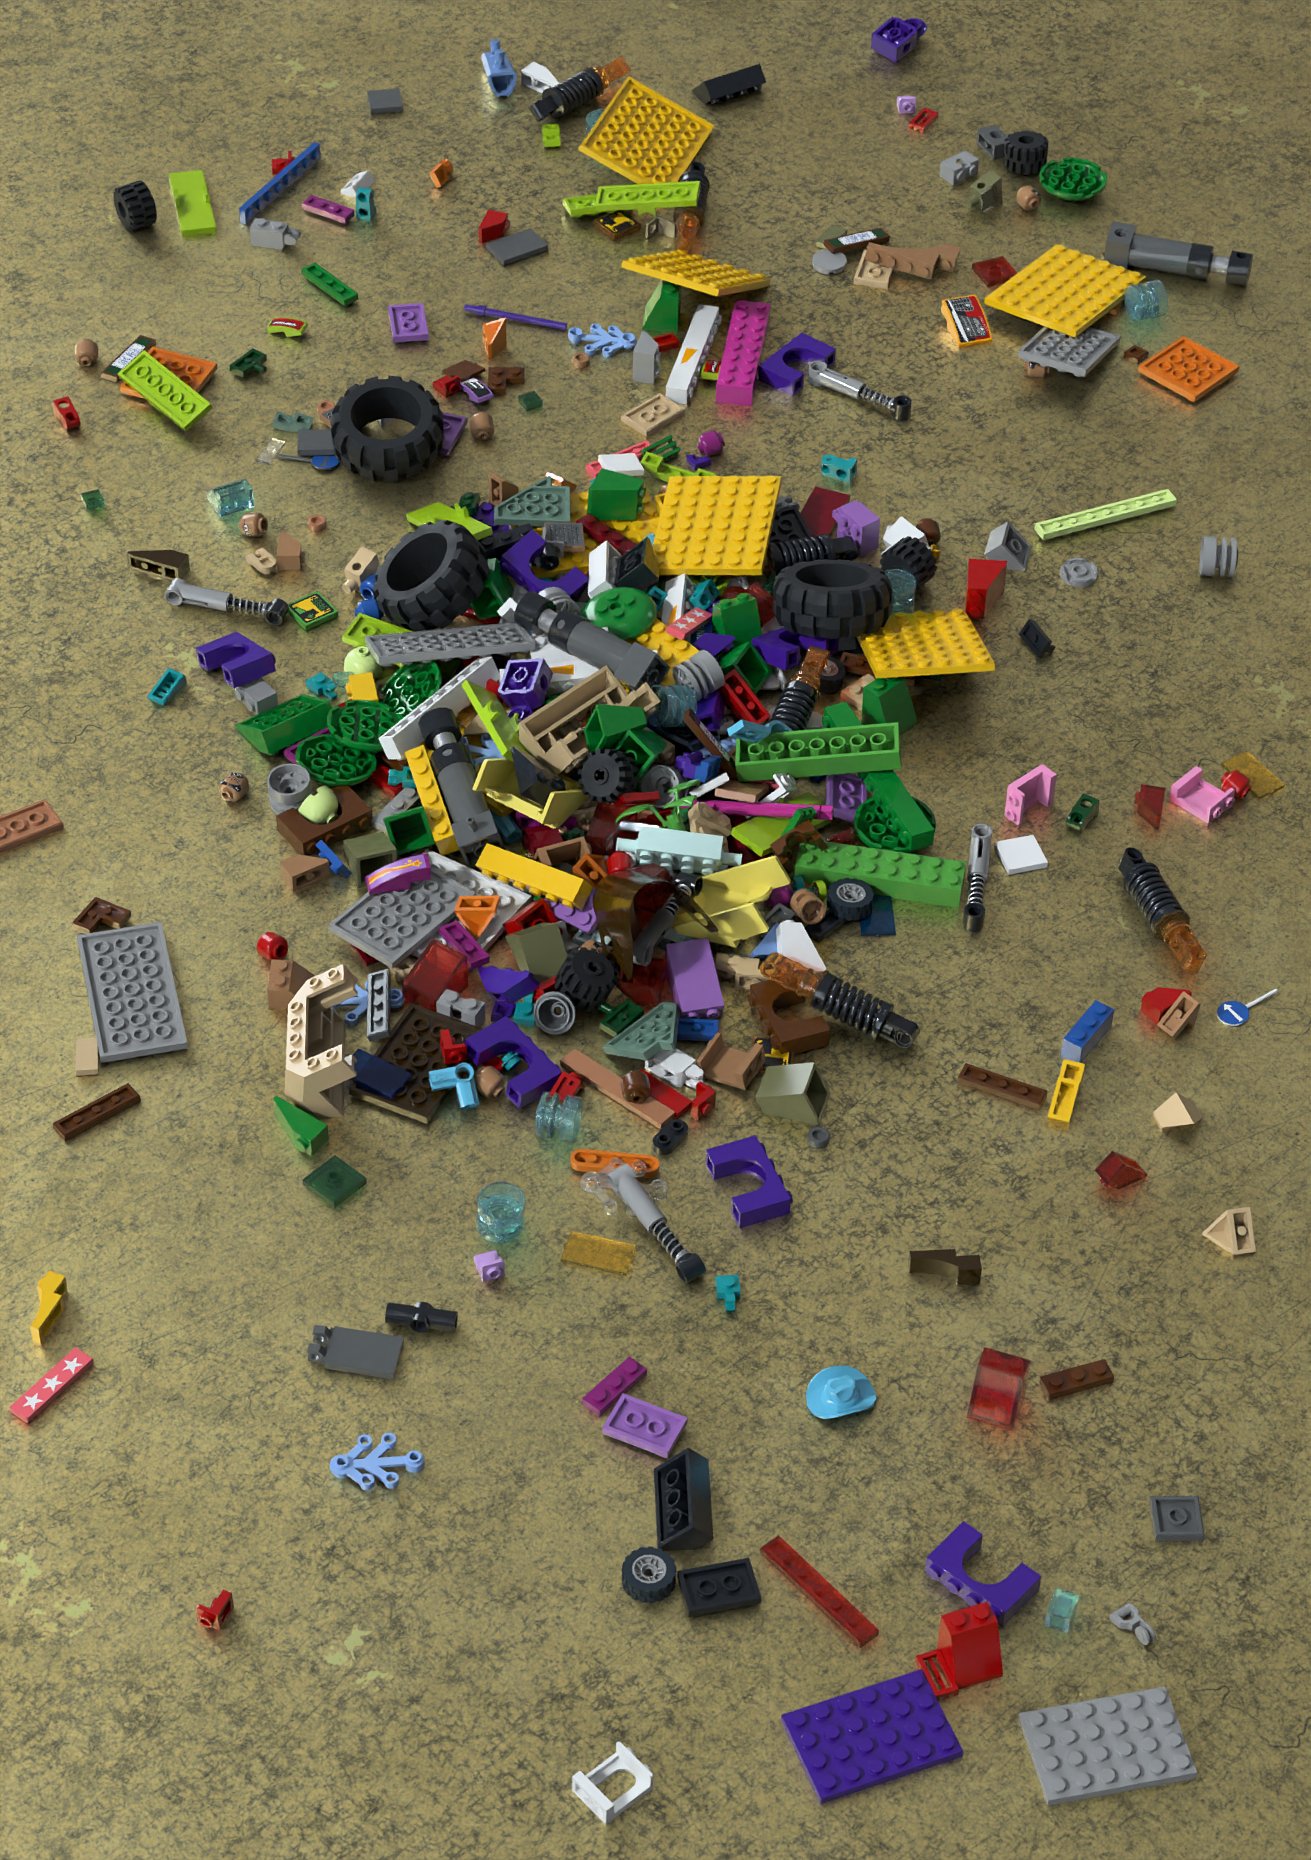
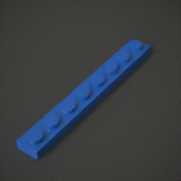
M312 143L239 208L240 223L247 224L294 181L301 177L303 173L310 169L312 165L319 161L321 158L320 144Z

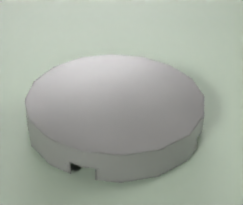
M821 250L814 254L812 264L813 268L819 273L828 275L829 272H834V274H838L846 268L847 258L841 252L832 254L829 250Z
M1072 558L1065 561L1064 565H1061L1060 577L1068 585L1087 587L1096 582L1098 568L1093 562H1087V559Z

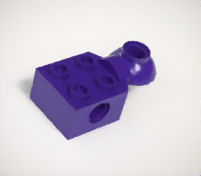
M891 17L872 33L871 49L897 63L916 47V41L924 35L927 25L918 18H910L903 21L898 17Z
M544 658L508 660L498 693L507 707L511 708L507 712L508 717L511 719L515 713L519 714L518 723L533 714V709L543 705L553 675Z

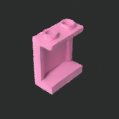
M1041 764L1008 785L1004 816L1015 824L1020 825L1023 820V811L1037 802H1040L1047 808L1053 805L1057 774Z
M1195 766L1171 786L1169 801L1204 822L1210 823L1213 819H1217L1224 810L1229 809L1234 804L1235 789L1230 788L1226 792L1221 791L1201 779L1203 770Z

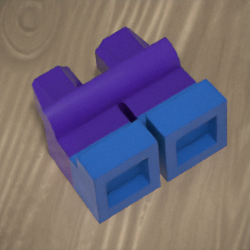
M699 750L694 753L685 752L683 756H677L674 768L682 770L684 777L700 779L701 782L705 783L718 776L722 756L712 755L708 758H703V753Z

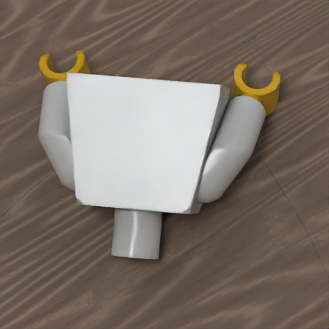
M902 516L895 524L887 526L883 537L887 549L881 555L902 538L911 536L912 539L916 537L919 539V542H924L926 547L933 552L932 556L935 559L939 558L941 550H937L935 544L930 547L925 534Z

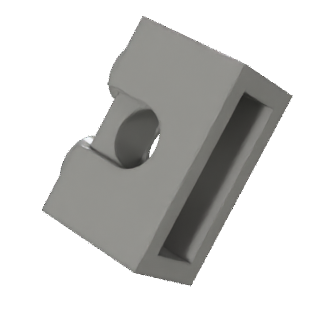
M965 150L941 162L940 177L955 185L963 181L966 176L970 178L978 174L979 159Z
M446 989L436 1002L438 1013L457 1019L452 1014L454 1012L461 1015L462 1019L457 1020L477 1027H481L485 1022V1002L474 998H461L460 993Z

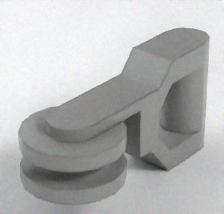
M1131 1603L1126 1604L1109 1615L1112 1623L1119 1629L1135 1630L1138 1640L1143 1645H1148L1156 1639L1152 1627L1139 1616V1610ZM1127 1615L1133 1617L1131 1620H1123Z

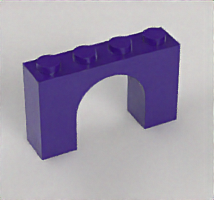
M800 333L759 365L758 380L793 397L803 389L804 373L787 365L795 362L810 364L813 361H822L827 365V368H830L835 364L836 348L804 333Z
M533 529L501 556L499 563L501 570L510 575L519 586H522L528 592L534 591L539 593L546 588L558 587L563 589L574 600L586 589L589 578L576 567L557 581L548 582L537 578L531 572L529 564L543 553L547 541Z
M785 627L752 638V645L765 662L783 670L799 666L800 649L824 655H831L839 651V639L803 636L800 633L790 632Z
M237 631L195 648L199 665L207 671L222 666L225 682L233 688L276 671V659L273 653Z
M717 689L712 693L708 692L706 697L701 698L696 703L690 702L683 696L648 718L646 727L655 732V729L658 727L671 725L682 719L684 711L691 708L710 732L720 730L725 707L720 690Z
M507 1016L466 1038L467 1056L477 1067L497 1055L508 1054L509 1052L513 1054L518 1052V1056L528 1064V1070L509 1080L505 1095L519 1109L550 1092L562 1073L560 1067L554 1064L547 1057L546 1053L540 1050L533 1043L532 1039L526 1036L519 1029L518 1025Z
M756 1135L706 1149L705 1165L713 1180L738 1173H748L758 1177L764 1183L762 1187L755 1191L732 1197L731 1213L739 1228L790 1214V1206L793 1203L792 1195L789 1190L786 1191L782 1176L780 1174L777 1175L773 1160L767 1157L766 1148L763 1143L759 1142Z
M963 1521L926 1557L925 1572L930 1578L946 1586L951 1593L957 1594L964 1599L969 1606L988 1601L998 1624L1004 1627L1039 1591L1041 1575L1021 1562L1001 1582L983 1584L971 1579L965 1573L963 1567L981 1549L983 1534Z

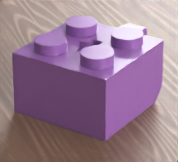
M852 501L833 510L832 517L838 523V538L851 536L860 557L878 549L880 518L858 501Z

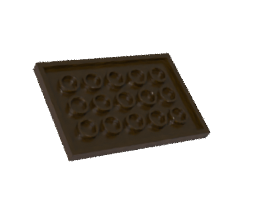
M411 1003L390 1031V1037L385 1038L349 1088V1095L428 1124L452 1089L432 1091L429 1071L456 1067L461 1063L470 1064L472 1061L467 1056V1060L464 1062L445 1064L440 1047V1030L449 1029L450 1036L455 1038L456 1044H463L466 1042V1038L479 1032L482 1028ZM464 1071L459 1072L458 1077H460Z

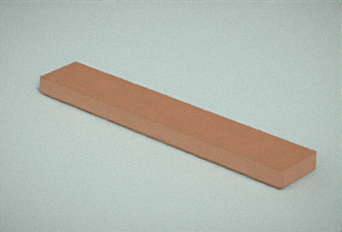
M575 1048L560 1060V1066L569 1072L576 1073L582 1080L659 1129H662L675 1117V1111L651 1096L641 1103L626 1101L622 1095V1078Z

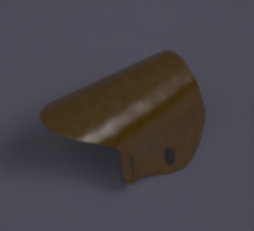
M620 871L609 874L597 884L593 893V909L597 919L603 952L607 955L606 958L608 960H612L619 965L628 980L631 979L633 972L634 949L631 934L630 906L635 894L644 885L655 881H662L670 887L675 901L686 913L709 932H718L717 927L708 915L678 886L638 871ZM694 914H701L707 921V926L703 925ZM606 935L612 938V952L606 950L604 939Z

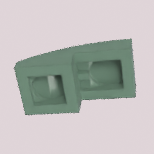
M277 411L272 428L289 432L309 430L313 417L298 412L293 417Z

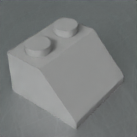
M646 331L641 332L633 351V381L654 384L656 377L659 378L661 367H658L661 352H658L659 344Z
M1007 521L990 532L984 555L988 560L1007 561V569L1025 571L1032 546Z

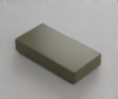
M832 224L816 240L815 246L828 250L823 246L824 240L847 235V229Z

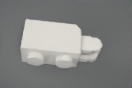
M677 1048L674 1051L661 1049L652 1059L645 1061L646 1070L675 1088L686 1084L696 1090V1084L699 1081L704 1083V1072L700 1067L696 1066V1060Z

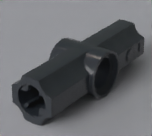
M389 1302L385 1315V1323L409 1326L418 1333H425L429 1329L454 1332L456 1331L458 1312L434 1309L427 1302H417L414 1306Z

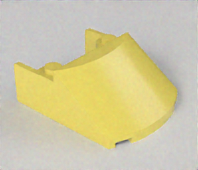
M507 758L484 759L473 786L474 791H486L488 797L553 829L559 828L589 797V795H584L582 789H580L581 785H579V782L564 774H560L558 776L564 780L566 791L551 792L545 807L520 795L514 762Z
M771 856L702 876L703 887L701 893L698 896L692 895L691 898L708 915L717 927L718 932H709L682 908L677 913L673 926L678 934L698 939L708 938L710 942L737 948L740 940H745L750 936L768 931L769 927L756 906L758 902H764L770 897L772 889L789 885L791 880L777 856ZM695 913V917L703 925L707 926L708 923L701 914Z

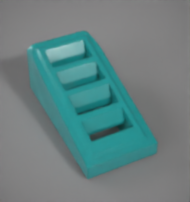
M168 668L148 694L147 699L165 706L187 683L185 675Z

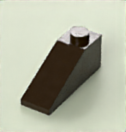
M148 550L128 551L127 553L129 569L167 580L183 579L190 570L189 555L178 551Z

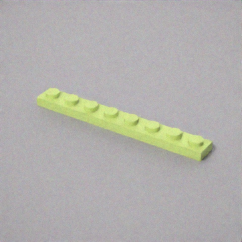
M1169 489L1035 523V531L1042 540L1176 506L1177 499Z

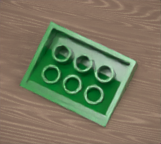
M301 694L236 724L235 727L260 752L275 755L280 752V749L291 747L297 744V741L304 740L314 735V733L327 728V716L332 707L328 700Z

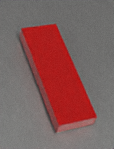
M640 1070V1072L648 1076L651 1089L650 1096L675 1111L676 1118H679L691 1108L692 1101L647 1071Z

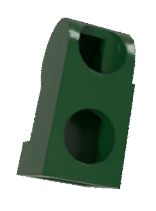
M1083 793L1069 813L1066 826L1083 832L1091 819H1095L1099 814L1100 800ZM1085 801L1090 802L1092 806L1085 805Z

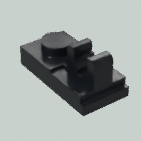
M1028 619L1019 633L1020 637L1039 658L1043 657L1045 653L1052 654L1056 648L1054 645H1050L1052 641L1034 620Z

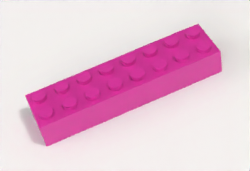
M745 300L735 301L716 385V402L752 406L758 379V367L761 364L770 323L771 304L747 302Z

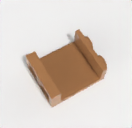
M583 836L538 848L534 861L550 867L553 864L575 858L578 862L585 853L592 854L590 844L586 843Z
M717 1032L713 1039L708 1042L703 1053L697 1057L696 1065L703 1070L704 1078L746 1090L765 1063L766 1058L763 1045L755 1043L748 1053L725 1046L722 1034Z

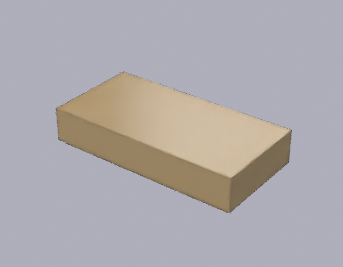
M96 1037L76 1039V1076L98 1074V1044Z

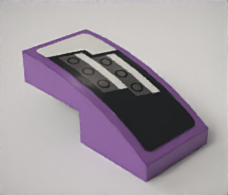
M474 377L460 382V390L467 392L471 401L480 403L494 398L490 389Z

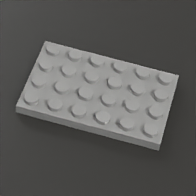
M1044 326L1018 351L1017 357L1022 358L1026 362H1036L1043 367H1053L1060 372L1067 371L1077 377H1085L1120 342L1121 336L1088 327L1077 337H1072Z
M431 867V880L411 882V889L371 895L367 892L329 923L328 928L330 932L393 969L439 931V927L446 925L456 916L454 910L459 896H476V893Z
M1165 1686L1019 1713L1018 1719L1047 1806L1195 1779L1197 1776L1194 1762Z

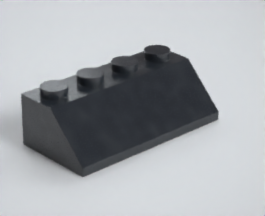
M760 64L706 80L691 91L703 104L711 103V105H714L723 98L726 101L734 98L736 94H739V96L745 95L751 89L753 92L760 90L762 85L766 83V79Z
M528 523L478 541L482 544L487 559L496 558L499 562L501 556L533 528Z
M687 1448L654 1468L657 1547L662 1549V1551L696 1550L713 1540L709 1459Z

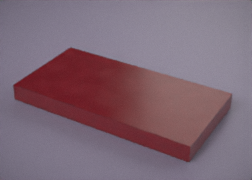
M815 486L800 512L812 537L822 534L831 536L837 525L836 520L832 517V512L834 509L848 504L850 495Z

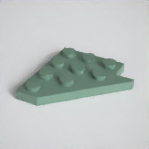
M547 476L495 506L494 525L521 526L530 523L531 526L544 527V523H570V487L551 486V476Z
M662 1002L604 1044L603 1049L605 1053L647 1061L652 1059L661 1049L676 1050L680 1012L677 1004Z

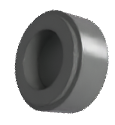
M814 1127L809 1130L807 1141L814 1148H824L830 1142V1133L823 1127Z

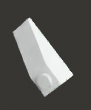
M535 62L521 70V84L540 93H543L547 88L559 84L546 67Z

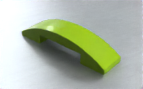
M646 452L640 462L647 472L667 483L669 478L674 476H716L715 473L700 468L694 473L663 463L664 457L650 452Z

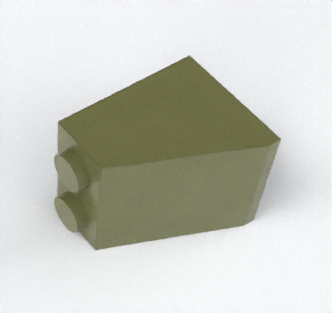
M384 832L343 840L344 856L357 888L367 886L365 877L397 861L396 848Z
M543 922L505 936L520 971L526 970L531 972L539 983L556 976L567 958L558 923Z
M815 1062L768 1066L761 1079L759 1090L756 1093V1102L765 1114L819 1125L830 1092Z

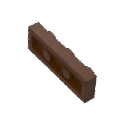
M1102 1359L1040 1376L1039 1383L1048 1400L1113 1383L1115 1376L1106 1360Z

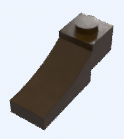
M955 1249L909 1252V1273L939 1275L957 1281V1285L980 1284L982 1267L979 1255L956 1256Z

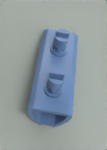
M490 40L491 52L481 55L482 63L490 87L497 97L504 95L509 97L516 85L517 73L505 51L500 50V40Z

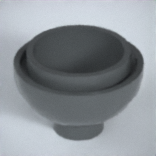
M557 991L547 992L540 996L534 1005V1019L539 1028L544 1032L553 1035L562 1034L574 1024L576 1007L568 995ZM556 1007H560L562 1009L561 1014H558L556 1012Z

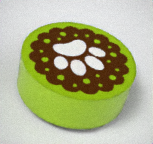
M813 881L811 887L815 895L821 901H824L827 897V888L824 881Z

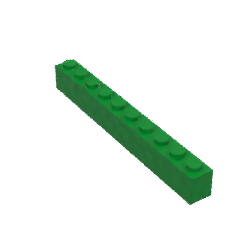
M847 702L824 707L822 723L825 728L862 725ZM894 770L857 772V776L865 783L867 791H870L874 796L876 804L880 805L884 816L888 817L891 821L893 829L899 833L903 844H906L910 851L933 845L934 828Z

